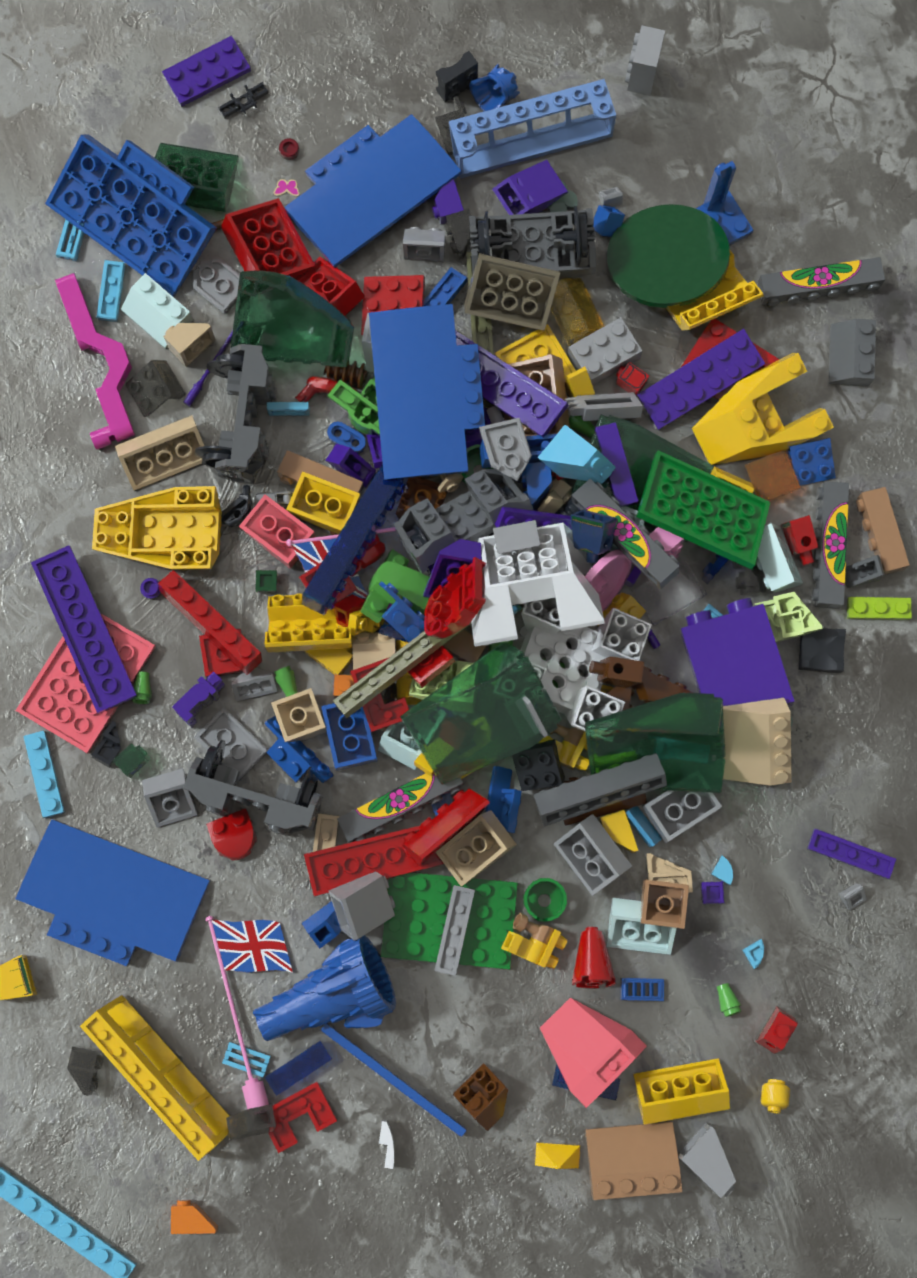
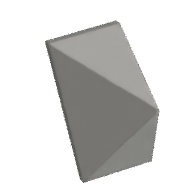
M255 668L248 675L243 672L231 682L236 701L278 692L273 673L259 668Z

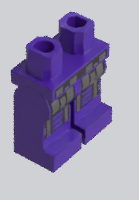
M214 671L206 679L201 676L197 680L198 684H195L172 706L174 711L191 728L197 723L194 717L203 708L209 707L213 703V699L217 701L220 698L218 692L225 686L223 680Z

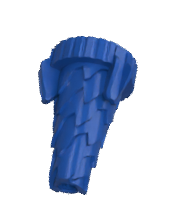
M364 935L355 941L353 939L343 941L322 963L323 967L310 972L307 978L294 984L292 989L272 997L273 1001L253 1010L258 1028L265 1041L276 1039L298 1028L304 1030L309 1027H319L329 1022L335 1023L344 1019V1026L346 1028H369L382 1024L384 1016L395 1010V992L385 964L367 936Z

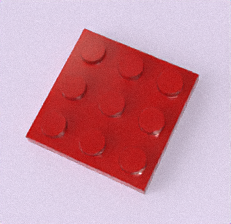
M424 275L364 277L363 294L365 297L363 298L362 337L367 313L423 307L425 292Z

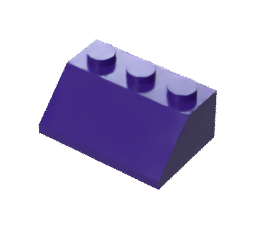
M459 539L440 550L423 597L430 598L439 585H446L448 582L447 577L451 573H459V567L464 564L469 566L473 562L474 557L482 560L481 542Z

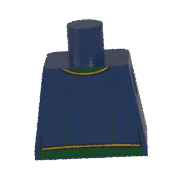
M584 509L571 514L574 547L586 552V562L597 563L599 555L612 548L617 518Z

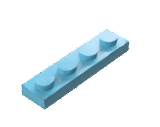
M43 730L23 736L42 817L48 818L65 813L46 731Z

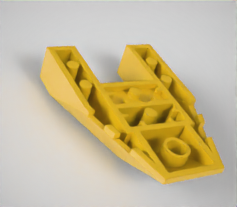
M791 353L737 381L730 391L691 428L709 465L775 455L789 449L790 446L801 444L834 428L826 410L818 408L783 426L767 393L807 372L799 353Z

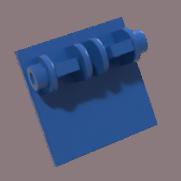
M830 438L790 446L788 457L792 460L795 486L836 478Z

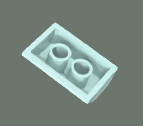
M146 273L131 287L121 308V311L165 349L168 347L163 337L165 332L171 326H176L178 323H191L193 321L190 311Z
M772 523L766 525L756 560L758 568L760 570L763 569L765 578H763L765 586L773 592H779L802 585L803 581L781 527Z
M620 898L612 899L607 947L671 955L676 928L642 924L641 901Z

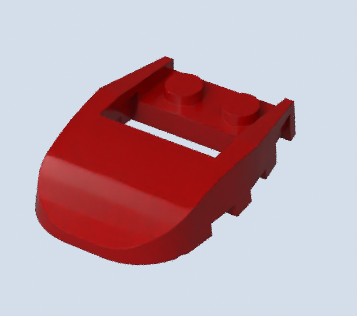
M474 557L473 562L469 566L464 564L459 567V573H451L447 577L448 582L445 586L439 585L427 602L424 613V631L426 635L435 638H446L459 632L471 623L486 602V599L482 598V569L485 567L486 562Z

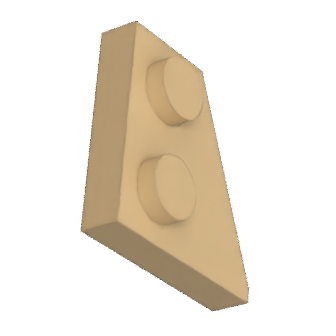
M651 853L646 854L648 880L689 885L688 893H693L690 870L656 857Z

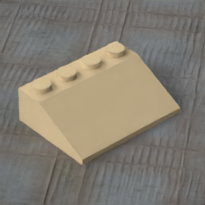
M785 698L721 706L723 779L770 786L792 783L791 712Z

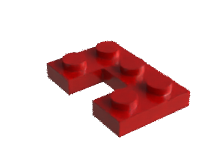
M388 658L350 671L354 684ZM380 693L362 706L371 732L412 718L405 697L384 704Z
M318 1081L258 1113L278 1153L298 1143L289 1124L290 1121L308 1112L317 1132L338 1121Z

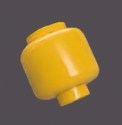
M769 1079L767 1083L762 1085L761 1104L768 1108V1112L779 1114L781 1110L789 1107L790 1088L785 1085V1081Z

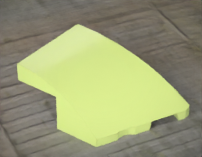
M795 592L773 596V600L755 603V606L764 604L776 642L823 629L820 622Z

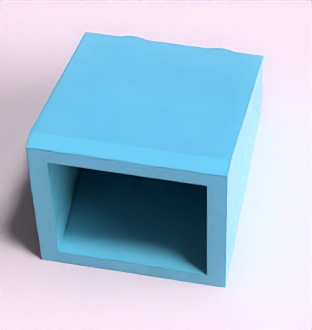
M566 425L562 427L538 456L559 477L583 481L591 479L595 483L599 482L601 484L616 468L602 453Z

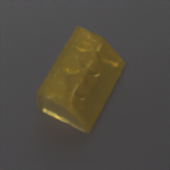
M564 278L559 280L551 310L568 346H571L603 328L604 324L581 278Z

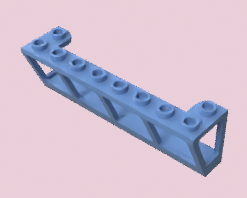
M605 79L451 120L449 121L454 161L462 171L459 177H468L610 138L613 136L616 112ZM591 104L594 114L571 120V109ZM565 111L564 122L533 130L532 120ZM526 122L527 132L494 140V130ZM488 132L489 142L477 146L475 136Z

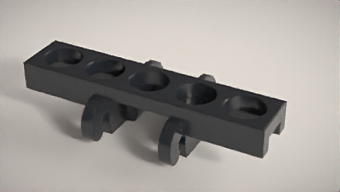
M263 82L251 89H248L247 85H245L244 88L247 93L238 98L233 97L232 93L229 94L232 100L218 107L224 119L239 110L241 113L246 114V110L251 107L257 108L256 100L268 94V90ZM259 88L264 89L263 91L257 93V90ZM246 98L247 103L242 104L240 100ZM225 108H229V109H230V110H228L227 112L223 113V110H224Z

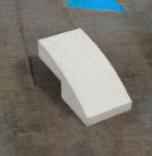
M382 1120L379 1144L388 1145L384 1168L393 1169L395 1160L393 1135L388 1121Z

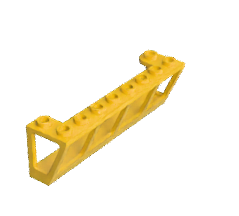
M123 995L98 1009L80 1025L82 1030L198 1161L204 1158L238 1126Z

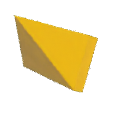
M536 1142V1166L555 1169L579 1168L580 1145Z

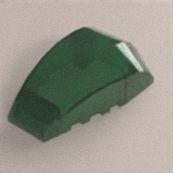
M259 270L242 271L240 273L231 348L240 344L262 346L263 357L266 361L275 362L280 360L285 363L303 362V364L319 363L324 366H348L354 326L342 311L291 276Z

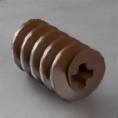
M334 353L330 354L324 368V375L327 373V378L332 379L334 376L337 382L342 378V381L346 384L350 380V386L354 387L358 383V389H363L369 373L365 370L364 363L358 368L357 361L349 365V358L344 363L340 355L334 360Z

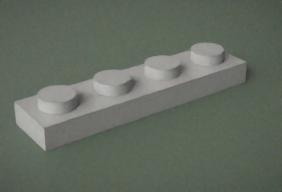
M453 886L435 971L456 976L475 892L473 889Z

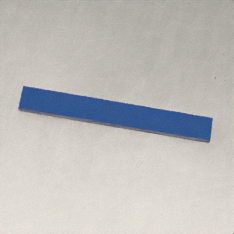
M324 1024L321 1028L323 1033L460 1137L464 1135L467 1128L330 1024Z

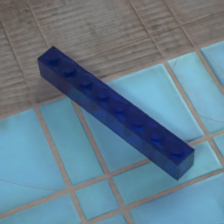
M381 465L302 594V605L324 616L328 609H333L337 601V594L344 591L347 584L346 579L354 574L357 567L355 564L358 559L362 560L365 556L367 544H371L376 537L375 531L378 527L381 528L386 520L385 514L387 511H392L396 502V496L402 494L405 488V484H403L404 478L384 480L383 465Z

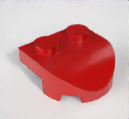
M246 808L206 824L215 849L220 856L230 860H240L247 857L251 853L254 843L257 842V835Z

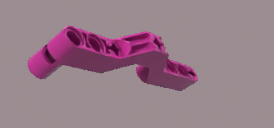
M75 273L55 279L81 351L89 349L105 356L109 366V371L101 387L95 388L109 425L90 432L94 447L98 450L111 445V441L117 440L119 442L135 436L120 395V391L132 366L122 343L97 333Z

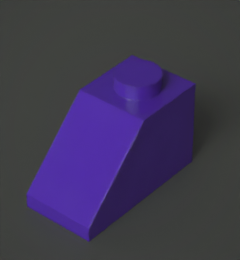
M454 178L441 187L435 198V207H432L435 219L439 218L440 225L464 219V209Z
M337 443L325 460L337 471L362 481L364 487L367 486L376 472V469L352 448Z

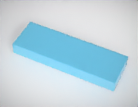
M104 260L97 320L118 322L125 262Z

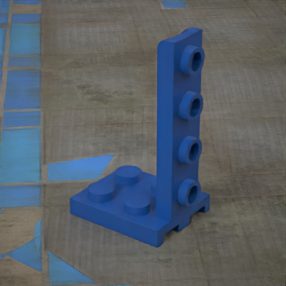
M733 161L727 164L725 162L721 163L714 169L704 203L695 208L708 214L722 227L727 236L729 246L749 236L754 231L729 191L736 171Z

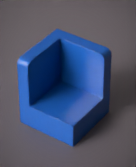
M599 205L594 217V230L601 236L612 237L616 229L622 225L625 214L615 207Z

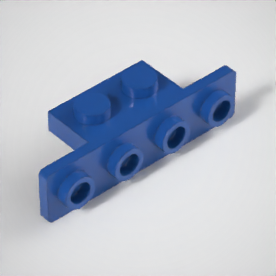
M381 581L379 585L395 600L382 617L401 636L410 642L424 632L425 616L419 610L415 613L411 609L413 604L405 597L400 599L396 595L399 591L391 583L386 585Z
M276 716L264 723L278 737V740L266 753L295 782L305 775L310 766L313 767V774L322 783H325L334 776L330 768L322 763L315 756V753L307 748L301 740L285 743Z
M493 766L488 801L490 803L486 807V812L491 810L508 833H515L522 791L510 789L511 769Z

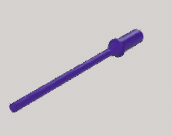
M238 321L213 360H216L217 356L222 355L241 326L242 321ZM208 370L205 371L202 378L196 384H193L191 391L183 401L185 405L190 407L200 390L202 391L203 382L210 373Z

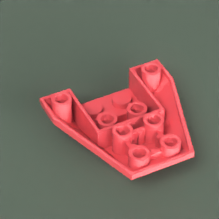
M569 998L540 1027L570 1092L585 1108L647 1047L632 1030L572 998Z

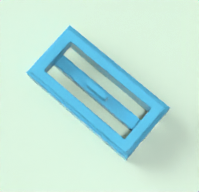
M65 220L56 257L77 261L84 232L79 229L71 254L77 232V227L73 225L66 252H63L69 227L72 224Z
M267 402V411L270 416L310 415L308 402Z
M229 1042L222 1063L247 1072L246 1066L229 1060V1057L244 1061L242 1055L231 1052L233 1048L241 1051L240 1045ZM245 1047L246 1053L265 1059L264 1063L248 1058L250 1064L262 1067L261 1071L251 1068L252 1074L264 1077L271 1056Z

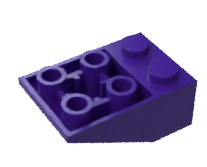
M544 160L506 178L492 189L509 215L540 213L568 193L548 160Z

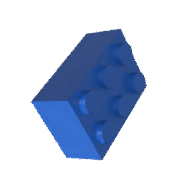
M334 703L321 706L336 771L378 762L372 733L363 707L346 718Z

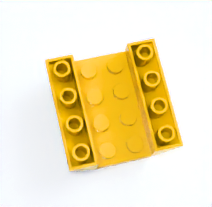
M730 250L727 272L720 284L710 294H705L691 304L667 306L666 309L681 330H690L763 297V292L754 280L749 283L746 282L735 267L734 254Z
M299 593L295 595L268 596L269 627L268 631L265 632L264 643L268 653L353 648L351 627L337 624L333 606L321 612L310 594Z

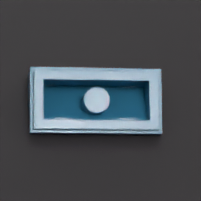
M638 806L626 812L628 821L649 848L662 840L660 834Z

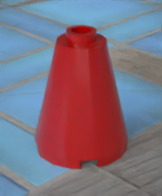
M587 927L585 931L581 932L572 977V985L576 984L578 988L596 989L602 984H605L606 987L616 984L602 931L598 930V927Z

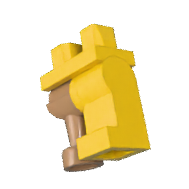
M551 717L545 729L546 732L550 735L555 732L564 737L562 743L555 740L560 764L571 770L576 768L586 771L591 760L581 756L583 749L595 753L599 742L590 737V733L576 727L569 729L558 724V719ZM542 735L539 743L553 739L550 736L543 737Z
M519 913L513 922V929L520 932L525 929L532 934L530 940L509 931L501 949L543 968H555L559 958L551 953L554 947L563 950L567 939L560 935V931L544 924L529 922L528 916Z

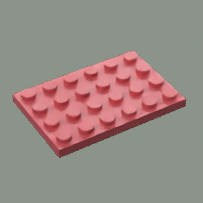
M101 614L133 684L138 672L142 670L156 646ZM62 637L15 711L89 754L118 706L103 713H97L66 641Z

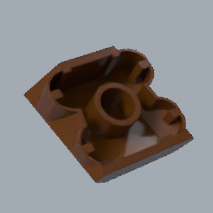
M422 477L408 478L395 514L400 520L408 508L427 498L436 509L444 503L448 491L439 493V483Z

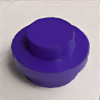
M155 578L145 579L140 586L142 595L148 599L158 597L160 595L159 581Z

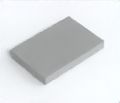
M224 707L194 736L206 750L210 746L217 747L221 740L225 741V752L221 764L239 770L238 781L268 751Z

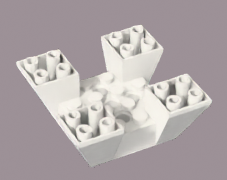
M564 523L537 527L540 546L502 554L497 552L494 535L478 539L477 542H481L482 561L486 562L485 567L482 569V598L486 599V602L471 621L475 647L518 639L512 605L525 604L532 601L555 598L561 631L605 624L599 594L584 576L592 568V563L586 562L585 551L574 547L572 530Z
M555 598L525 603L521 615L527 633L519 656L507 652L493 693L511 699L523 692L531 701L533 707L535 702H538L564 713L571 726L612 742L625 702L600 691L603 683L598 682V674L589 672L590 663L592 660L600 662V660L607 657L639 661L652 624L612 608L604 619L605 624H600L596 631L588 627L561 631ZM566 642L571 644L572 649L567 647ZM540 652L545 655L546 661L540 657ZM559 661L564 663L565 669L560 666ZM578 669L583 671L584 677L579 674ZM552 680L558 683V688L554 687Z

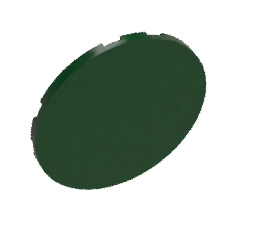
M674 204L650 207L627 218L612 235L607 249L608 271L612 281L616 283L620 291L638 303L658 308L688 305L696 302L698 298L705 294H710L724 278L730 259V247L727 236L722 227L712 217L698 209Z

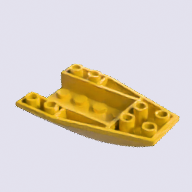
M215 486L173 487L96 508L94 513L92 549L171 570L212 569L220 551L222 512L217 488Z

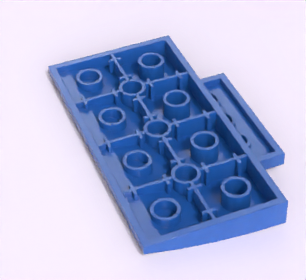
M411 114L381 137L367 125L305 170L306 176L315 185L285 206V210L295 225L335 268L437 193L442 186L453 178L456 179L460 176L462 171L432 135Z
M89 134L80 135L45 203L142 276L146 273L173 297L186 280L217 227L185 205L194 186L131 140H126L119 155H116Z
M453 304L369 313L384 480L467 473L468 463L464 430H474L485 426L478 344L457 346Z
M51 819L15 899L55 915L47 936L128 967L136 946L178 962L210 880Z

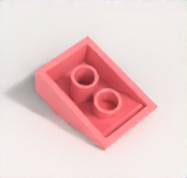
M266 494L239 526V528L289 569L293 567L299 558L292 546H287V540L290 539L292 541L316 537L315 532Z

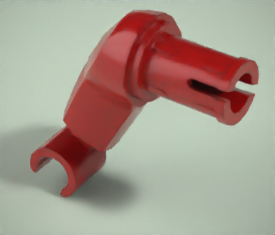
M312 376L307 379V385L295 398L299 402H308L315 393L329 394L338 382L329 378Z
M371 526L372 530H377L375 526ZM378 534L365 535L369 546L345 567V570L349 567L354 570L350 575L351 577L355 576L361 568H366L375 563L385 553V544L380 542Z

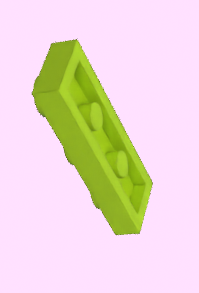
M847 598V619L910 620L912 618L911 598Z

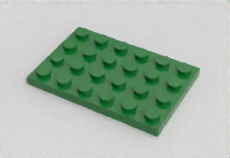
M658 450L654 455L636 517L752 569L756 564L770 502Z
M408 873L389 878V888L387 891L395 903V908H393L395 916L384 922L381 957L437 962L453 886H460L454 876ZM473 878L462 886L473 889L475 892L458 965L510 969L511 953L501 949L508 932H513L517 882Z

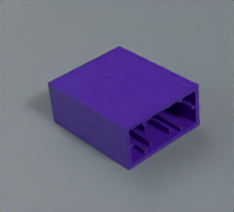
M751 598L737 600L726 605L729 614L717 618H712L710 610L691 614L686 617L688 626L681 628V637L710 730L721 727V706L785 698L788 707L792 706L795 702L764 604L753 606Z

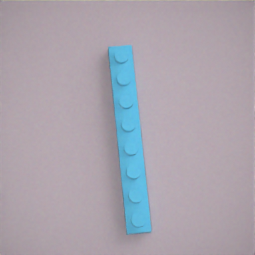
M0 1166L1 1198L111 1277H129L137 1263Z

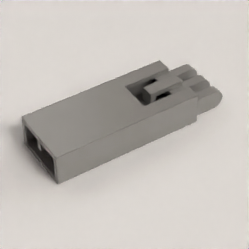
M633 392L582 395L564 400L569 405L567 409L572 416H582L583 421L639 418L643 409V405Z

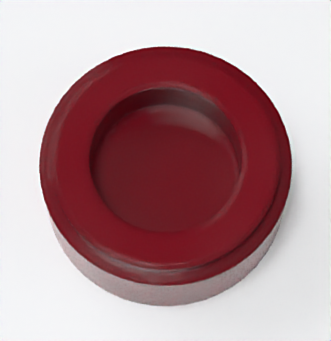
M291 138L282 140L279 144L280 155L286 160L295 159L299 154L298 143Z

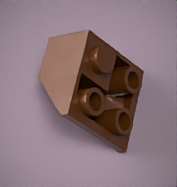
M483 1063L453 1095L487 1131L504 1115L508 1088Z

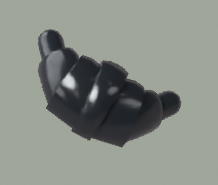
M244 485L239 498L221 511V524L230 527L237 526L252 511L249 485Z

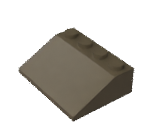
M479 254L464 303L465 313L545 331L560 272Z

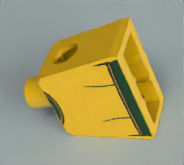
M19 955L0 965V1000L38 995L27 955Z

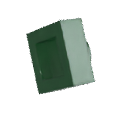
M256 570L255 591L277 593V570Z

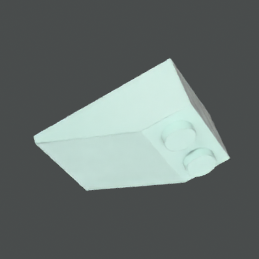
M427 701L408 705L412 718L388 726L381 737L378 751L414 770L417 768L414 766V761L432 742L447 714L444 709H436V705ZM435 709L438 711L433 716L437 720L436 723L428 717Z

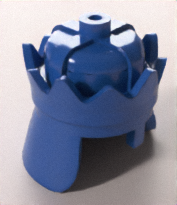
M499 64L487 76L475 79L469 84L471 94L483 112L502 107L505 102L516 98L520 94L517 91L518 86L515 74L513 72L510 73L503 67L499 68Z

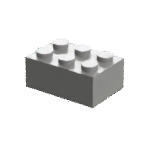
M641 25L640 33H635L625 82L629 83L627 91L651 95L665 30Z
M620 317L569 346L567 356L576 370L584 366L586 367L593 386L618 372L622 366L626 367L629 362L634 363L639 360L642 349Z
M697 771L642 808L664 842L667 843L722 806L700 772Z
M594 814L580 822L554 843L555 847L592 896L632 867Z

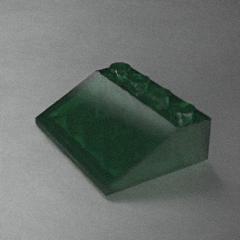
M160 143L154 158L194 186L185 205L226 212L232 193L239 155Z

